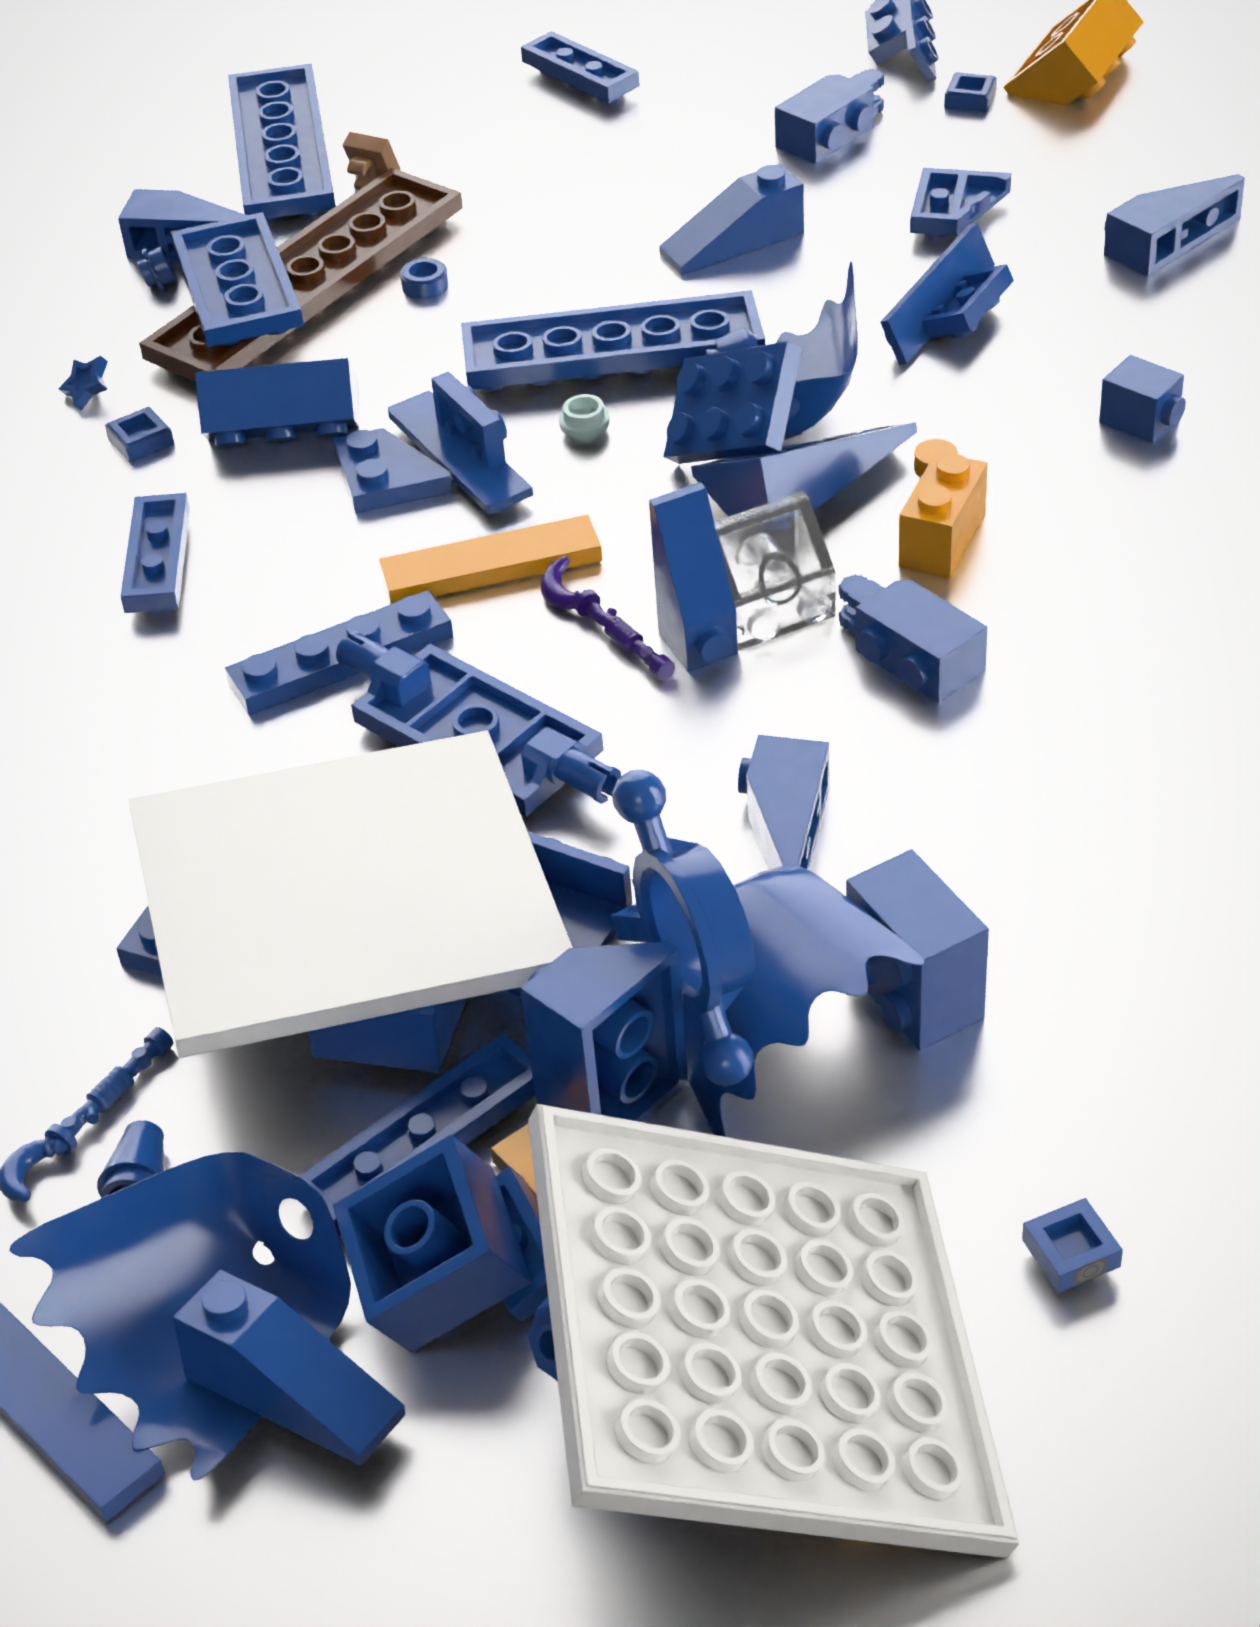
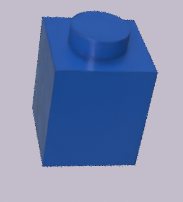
M1130 354L1102 379L1099 422L1153 443L1169 427H1175L1184 414L1186 399L1182 395L1185 374Z

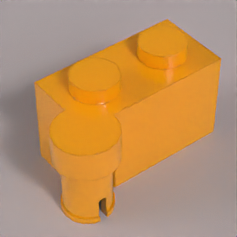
M929 439L919 443L914 451V471L919 477V481L899 514L898 567L951 578L986 515L988 462L969 459L959 455L956 446L947 440Z

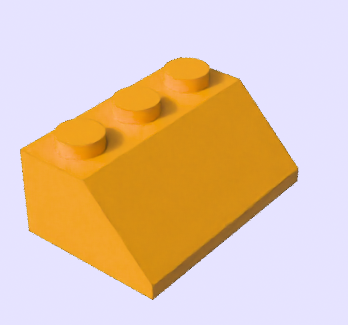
M1086 0L1046 32L1003 88L1011 95L1068 105L1080 95L1086 100L1106 83L1104 77L1122 62L1120 57L1136 44L1137 41L1133 36L1144 21L1127 0Z

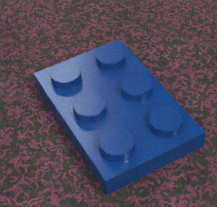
M785 341L685 358L677 379L678 389L672 417L666 430L667 440L663 458L677 464L781 452L802 348Z

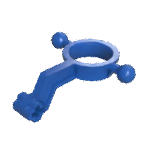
M643 769L630 770L617 780L612 791V803L617 813L623 819L634 824L642 852L635 857L632 873L633 879H631L636 903L610 915L618 940L641 943L668 941L679 948L682 1002L687 1009L697 1014L706 1040L699 1053L700 1068L706 1078L716 1085L724 1087L736 1085L749 1075L753 1066V1050L744 1038L731 1031L725 1013L726 1009L745 985L752 982L756 968L754 944L745 911L724 867L707 847L697 842L667 837L660 817L666 803V788L659 777Z

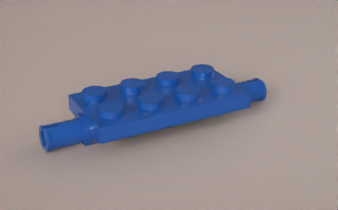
M352 631L349 633V638L344 637L338 644L336 650L337 661L364 674L371 681L367 693L351 704L354 722L399 747L488 730L520 814L525 817L531 814L565 784L587 794L600 804L608 801L607 795L612 797L613 788L622 775L621 771L616 767L609 766L595 759L604 751L601 732L430 643L417 654L412 655L395 646L389 650L364 637L360 632Z

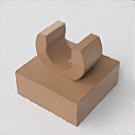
M349 131L342 147L349 160L347 166L348 174L358 175L353 185L355 189L360 190L390 168L401 170L389 139Z

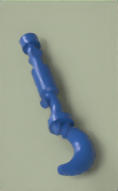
M161 1027L152 1029L144 1037V1045L135 1048L131 1052L132 1057L122 1067L115 1066L86 1094L87 1101L70 1116L65 1117L60 1124H51L44 1133V1139L26 1143L12 1152L0 1168V1191L12 1201L27 1202L30 1200L31 1191L24 1185V1177L27 1172L46 1157L52 1158L55 1154H71L77 1146L75 1136L87 1122L96 1124L99 1121V1113H106L134 1085L133 1078L141 1070L148 1069L152 1065L151 1060L155 1056H163L173 1046L174 1041L171 1035Z

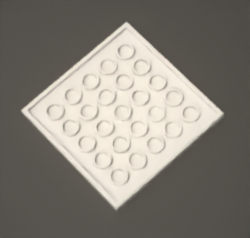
M488 730L128 798L178 1058L519 988L527 983L530 976L537 969L548 966L567 949L573 948Z
M536 1105L528 1119L572 1506L992 1557H1009L1020 1542L927 1172L559 1107Z

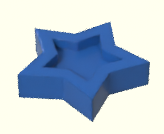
M101 355L87 363L74 359L70 376L58 390L66 396H71L73 404L82 411L93 395L108 390L103 380L108 361Z

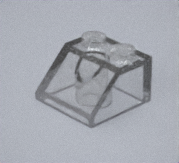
M804 491L714 522L736 607L738 651L836 616V571L811 502Z

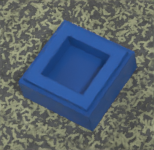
M954 72L944 93V108L988 112L997 91V77L994 75Z
M150 406L104 425L108 440L129 463L175 444L172 429Z

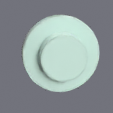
M581 394L569 398L563 404V410L559 414V427L561 431L577 440L594 439L606 431L610 425L609 411L604 407L603 401L594 395Z

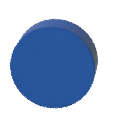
M416 259L407 263L400 271L402 290L407 296L412 298H433L444 293L449 286L447 267L437 259Z

